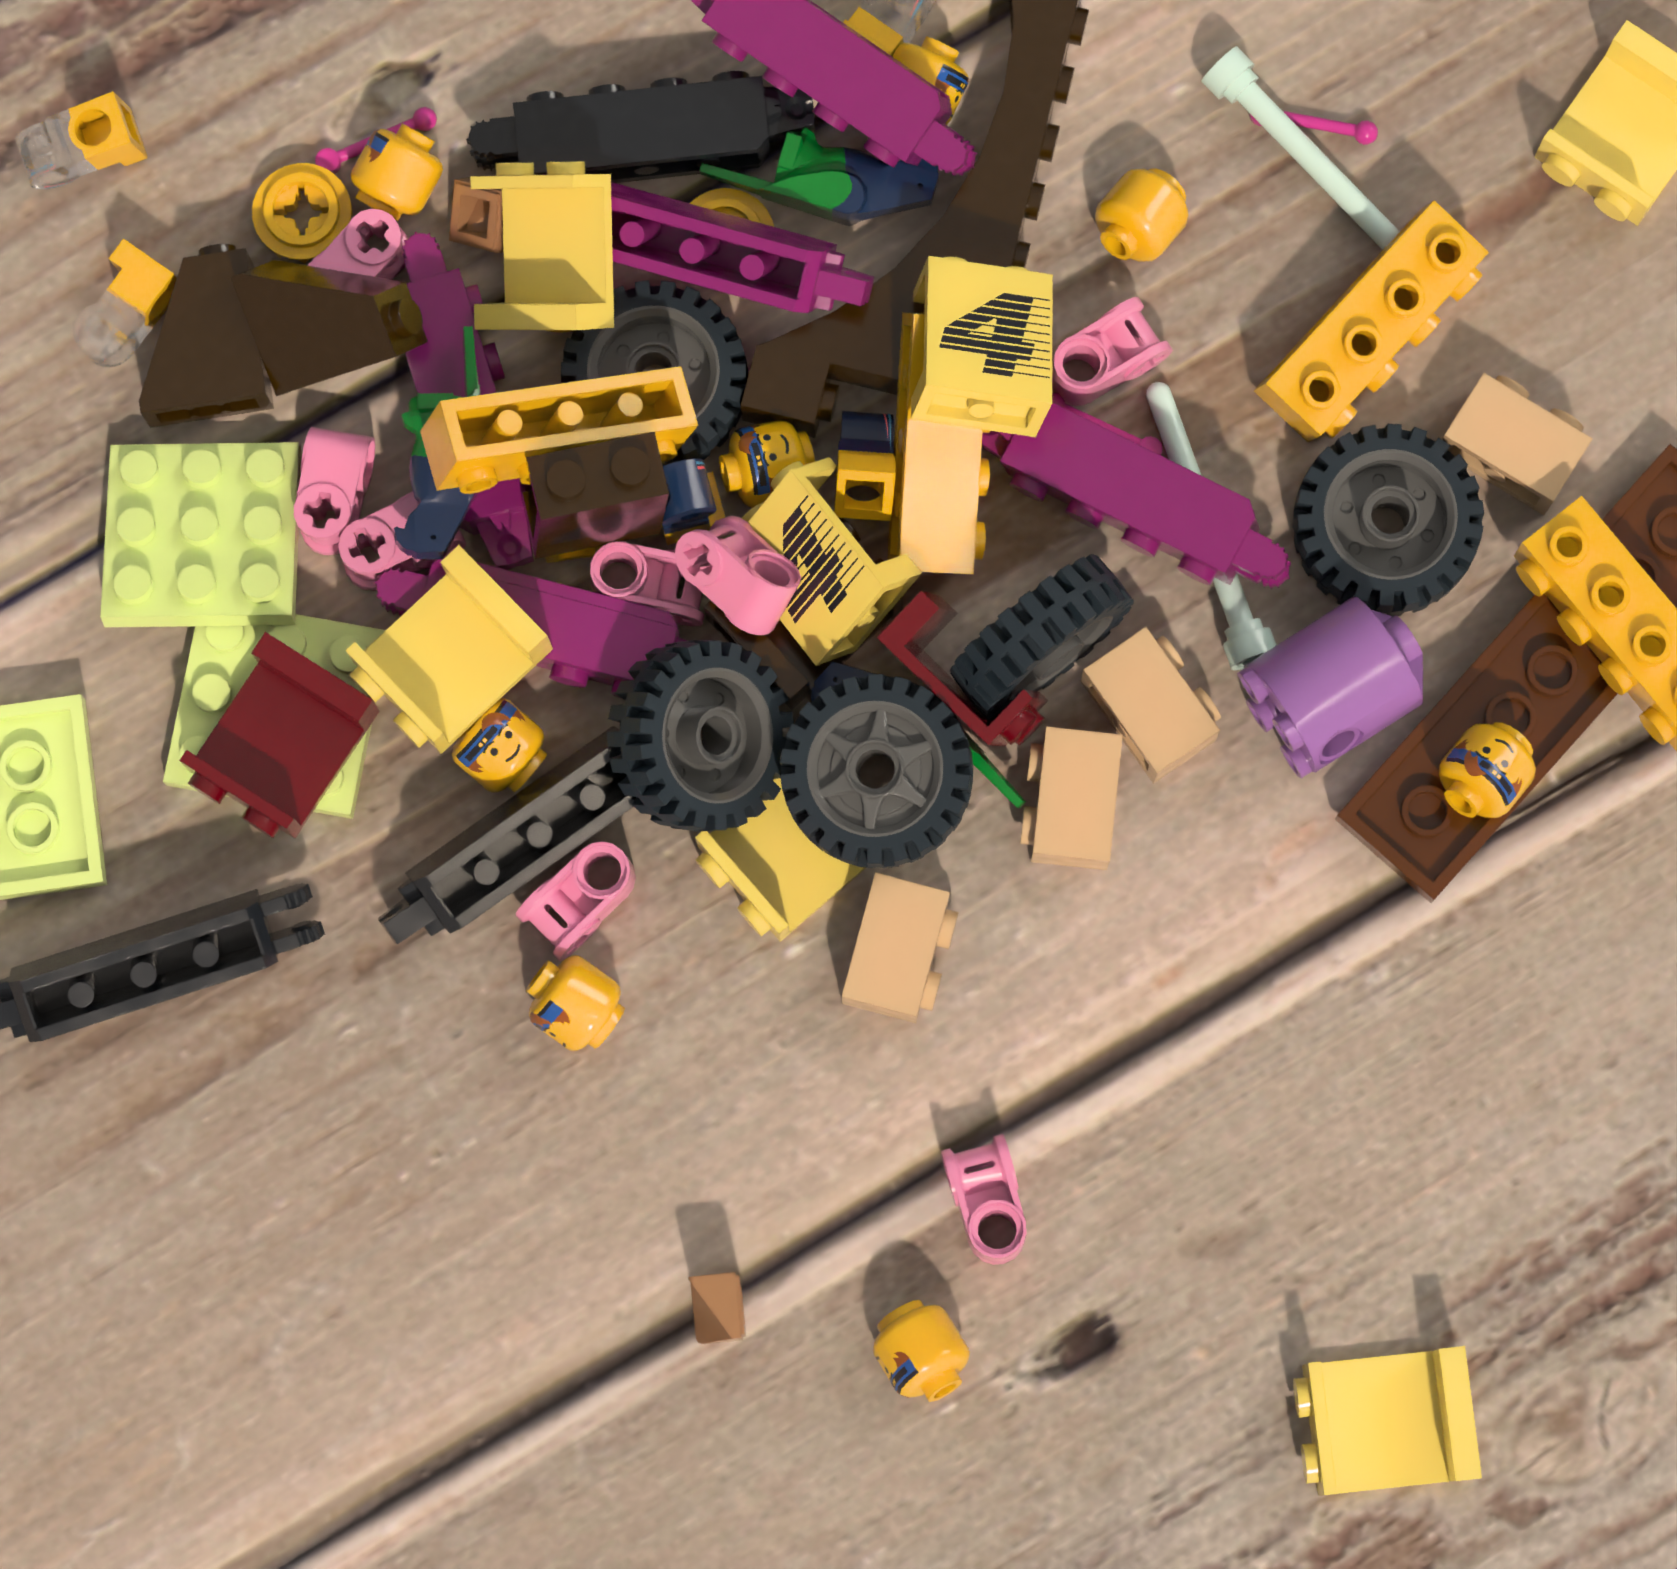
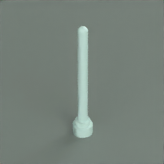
M1237 46L1228 51L1206 73L1201 82L1218 99L1225 97L1231 104L1238 101L1383 250L1400 231L1255 83L1259 78L1251 70L1255 64Z
M1163 382L1152 383L1146 391V397L1169 460L1201 475L1169 386ZM1236 574L1231 585L1217 578H1214L1213 583L1229 624V628L1224 631L1228 641L1223 644V648L1231 670H1242L1246 664L1277 644L1271 628L1263 627L1260 618L1253 619L1238 574Z

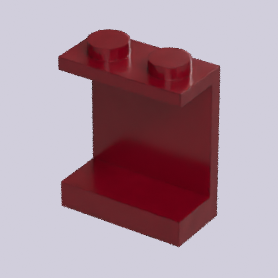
M920 591L877 638L987 745L1006 746L1008 743L1010 745L1016 743L1018 746L1021 745L1045 720V717L1038 711L1048 700L1038 691L1023 689L996 719L992 718L989 720L985 718L968 699L957 682L924 651L925 647L958 613L940 596Z
M265 632L251 652L258 664L197 755L186 750L179 761L188 771L193 773L188 781L191 787L218 804L222 802L226 795L247 808L241 818L271 838H274L280 829L296 839L380 711L373 699Z

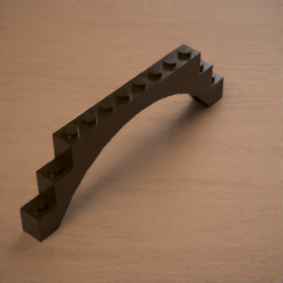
M1009 0L1011 42L1004 90L981 154L974 164L975 168L971 169L941 219L894 269L873 283L868 303L865 302L862 306L845 303L837 310L756 346L741 402L743 421L762 424L776 420H785L791 423L797 432L805 431L809 437L816 438L820 420L831 422L836 407L839 385L831 384L830 379L897 395L902 312L924 313L925 304L913 302V291L928 256L941 258L959 257L968 262L1026 268L1031 243L1020 241L1025 218L1037 221L1046 184L1035 182L1040 160L1052 162L1060 126L1051 124L1050 119L1055 102L1067 103L1075 67L1066 66L1064 63L1069 44L1081 46L1089 15V9L1079 7L1080 0Z

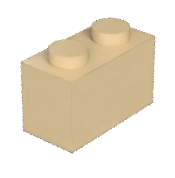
M1483 373L1442 440L1450 445L1448 451L1454 456L1458 454L1462 456L1468 464L1467 469L1542 515H1545L1593 438L1582 432L1584 429L1583 425L1572 415L1556 408H1552L1548 412L1528 399L1530 396L1529 392L1516 381L1501 375L1494 379Z
M1145 627L1083 669L1081 683L1115 731L1123 735V742L1154 784L1216 741L1220 729L1215 722L1221 719V715L1208 694L1201 687L1192 691L1178 672L1184 667V664L1170 641L1165 636L1155 640L1148 628Z
M1046 727L1043 744L1031 743L1027 781L1039 782L1037 807L1024 806L1020 844L1033 845L1031 862L1107 870L1111 856L1123 735Z
M875 872L842 992V1004L912 1023L917 1022L920 1008L933 1010L942 974L930 971L937 946L949 949L959 913L947 909L950 892Z

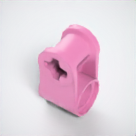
M379 209L364 210L354 216L333 242L307 266L393 280L400 270L405 267L404 260L406 259L402 255L404 253L402 246L405 245L404 240H408V236L389 213ZM374 234L378 238H386L389 246L383 252L374 247L370 248L367 244L369 238Z
M1133 297L1115 306L1096 322L1066 338L1058 346L1052 361V392L1058 393L1065 400L1066 404L1083 406L1091 403L1125 381L1135 379L1150 371L1172 353L1173 350L1168 341L1160 342L1142 315L1141 311L1144 305L1139 297ZM1074 359L1083 360L1093 367L1096 376L1087 381H1076L1065 373L1063 365Z
M315 427L309 429L302 453L301 477L294 504V518L298 528L301 530L306 545L314 552L321 555L339 554L340 535L346 526L360 519L364 495L368 490L375 459L374 437ZM327 511L335 512L337 519H328L325 523V528H317L314 520H324Z
M413 491L401 497L393 504L364 518L353 521L345 527L340 535L338 548L346 575L359 588L372 591L377 590L375 581L379 580L384 570L390 571V568L392 570L399 568L400 572L407 570L415 573L422 569L431 568L432 563L439 560L415 559L402 552L395 543L394 527L405 528L408 516L418 506ZM460 529L456 533L445 556L451 553L458 545L463 549L466 546V541ZM371 546L376 554L378 553L379 559L368 563L367 559L361 555L360 550Z
M727 516L717 520L710 527L709 531L696 529L685 533L677 541L675 548V561L679 572L686 581L696 586L719 607L732 624L750 634L766 635L771 633L800 584L801 575L794 563L784 555L779 554L753 530L748 522L740 517ZM731 533H734V534H735V535H732V536L727 537V538H725V539L722 538V537H724V536H726V535H729V534H731ZM708 564L712 565L702 570L699 569L700 567H703Z
M611 542L603 545L594 554L590 563L591 588L593 592L668 611L678 625L701 626L703 624L704 614L699 610L703 593L696 586L685 579L682 597L677 599L680 579L683 576L679 572L675 561V550H660L626 542ZM615 562H623L630 565L635 570L637 576L630 586L623 589H614L603 582L601 574L608 565ZM708 564L703 567H700L699 569L702 570L712 565Z
M603 841L591 843L583 848L555 876L537 888L519 907L515 916L521 922L530 921L555 947L553 955L559 961H563L583 945L597 930L601 922L629 896L636 880L634 866L623 850L616 845ZM602 858L617 860L621 867L620 879L617 883L605 890L591 887L588 873L593 863ZM551 908L567 922V928H563L549 914Z
M1004 1134L993 1136L991 1144L954 1153L950 1148L941 1150L955 1206L959 1207L968 1244L973 1254L981 1261L992 1265L1005 1264L1015 1259L1022 1251L1027 1232L1025 1217L1017 1193L1019 1189L1015 1170ZM994 1216H1000L1010 1221L1016 1234L1015 1239L1010 1245L1000 1249L986 1246L978 1235V1229L982 1222Z

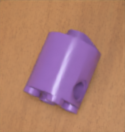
M1351 597L1245 665L1244 669L1237 673L1243 687L1250 696L1246 700L1250 712L1265 732L1275 727L1285 743L1280 747L1281 752L1293 772L1299 778H1303L1311 772L1316 773L1423 704V653L1414 635L1397 615L1392 617L1371 610L1358 597Z

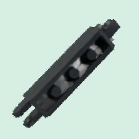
M727 71L713 76L712 81L688 84L686 79L671 77L656 80L650 84V88L626 90L622 85L606 84L591 88L588 91V95L564 97L561 92L557 91L536 92L527 96V101L513 103L514 116L492 118L489 122H485L484 119L481 123L476 121L475 126H470L471 131L469 138L466 140L467 144L471 146L470 154L474 157L477 167H483L484 171L486 169L492 171L493 168H496V163L534 162V175L547 174L546 162H585V174H611V182L623 183L700 174L699 171L702 163L730 171L759 168L770 155L769 143L785 140L789 131L801 133L805 127L815 132V116L812 112L814 109L813 98L800 89L797 90L794 97H791L776 87H763L762 76L749 77V74L744 71Z
M615 726L607 729L405 872L409 879L397 888L404 899L378 918V921L394 943L399 944L423 927H425L430 936L435 935L444 928L450 934L462 929L634 807L632 804L636 797L625 796L618 785L627 774L613 772L609 760L620 755L621 751L620 747L607 746V732L619 731V729Z
M295 884L263 895H259L258 889L13 967L11 968L10 976L0 980V1030L11 1027L14 1038L27 1035L29 1042L44 1041L266 969L278 962L279 953L315 942L325 935L321 921H303L272 933L267 919L269 915L294 909L308 902L313 897L309 884Z

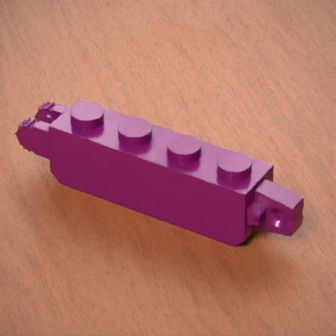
M691 0L705 14L701 21L717 31L711 41L712 43L741 62L744 61L748 54L767 66L762 75L766 81L791 97H794L798 89L818 102L812 111L814 114L841 132H844L849 124L869 137L863 147L894 168L900 159L905 163L918 166L920 161L924 159L932 166H938V170H945V173L952 172L954 176L957 174L963 176L965 172L975 168V156L978 154L974 152L975 146L970 145L968 140L964 141L963 136L946 125V122L952 115L949 95L813 1Z
M611 182L613 262L792 312L810 313L815 309L830 311L833 309L834 300L859 306L869 302L875 277L842 267L845 254L836 252L837 244Z
M415 231V234L410 236L408 240H404L405 245L402 246L404 253L402 255L406 259L404 261L410 278V282L406 284L412 300L416 302L421 311L423 329L428 340L427 343L405 352L417 393H453L455 396L465 397L464 326H473L480 395L497 393L494 382L505 379V374L495 342L483 345L479 331L475 330L474 304H483L478 285L465 287L459 268L447 271L443 255L439 249V243H436V238L431 237L430 233L424 234ZM520 478L498 481L492 488L479 492L460 526L461 529L472 535L480 534L495 567L506 570L534 561L531 538L522 503V492L532 490V485L522 484Z
M1053 402L1036 437L996 431L982 433V447L1000 459L1008 475L1012 476L1009 483L1011 487L1040 502H1043L1046 494L1068 504L1065 513L1093 529L1098 530L1101 523L1104 522L1124 532L1120 540L1144 555L1155 557L1157 551L1160 550L1179 559L1180 562L1177 569L1198 582L1211 585L1214 578H1217L1231 585L1234 577L1238 574L1257 584L1261 582L1263 587L1269 586L1272 589L1274 586L1279 588L1287 579H1290L1289 567L1291 562L1287 561L1288 554L1284 553L1285 549L1284 547L1281 548L1279 543L1273 544L1271 539L1258 533L1260 528L1250 499Z
M443 559L432 563L429 576L407 570L400 572L399 568L397 570L390 568V571L384 570L379 580L375 581L378 591L376 596L378 599H382V607H386V611H391L393 615L398 613L401 617L446 575L440 563ZM476 562L547 634L553 650L536 666L551 670L549 678L559 683L585 688L587 681L591 680L612 686L610 693L621 698L615 692L621 681L634 680L628 670L635 662L647 660L645 654L655 648L666 647L665 644L687 641L680 638L678 626L668 611Z

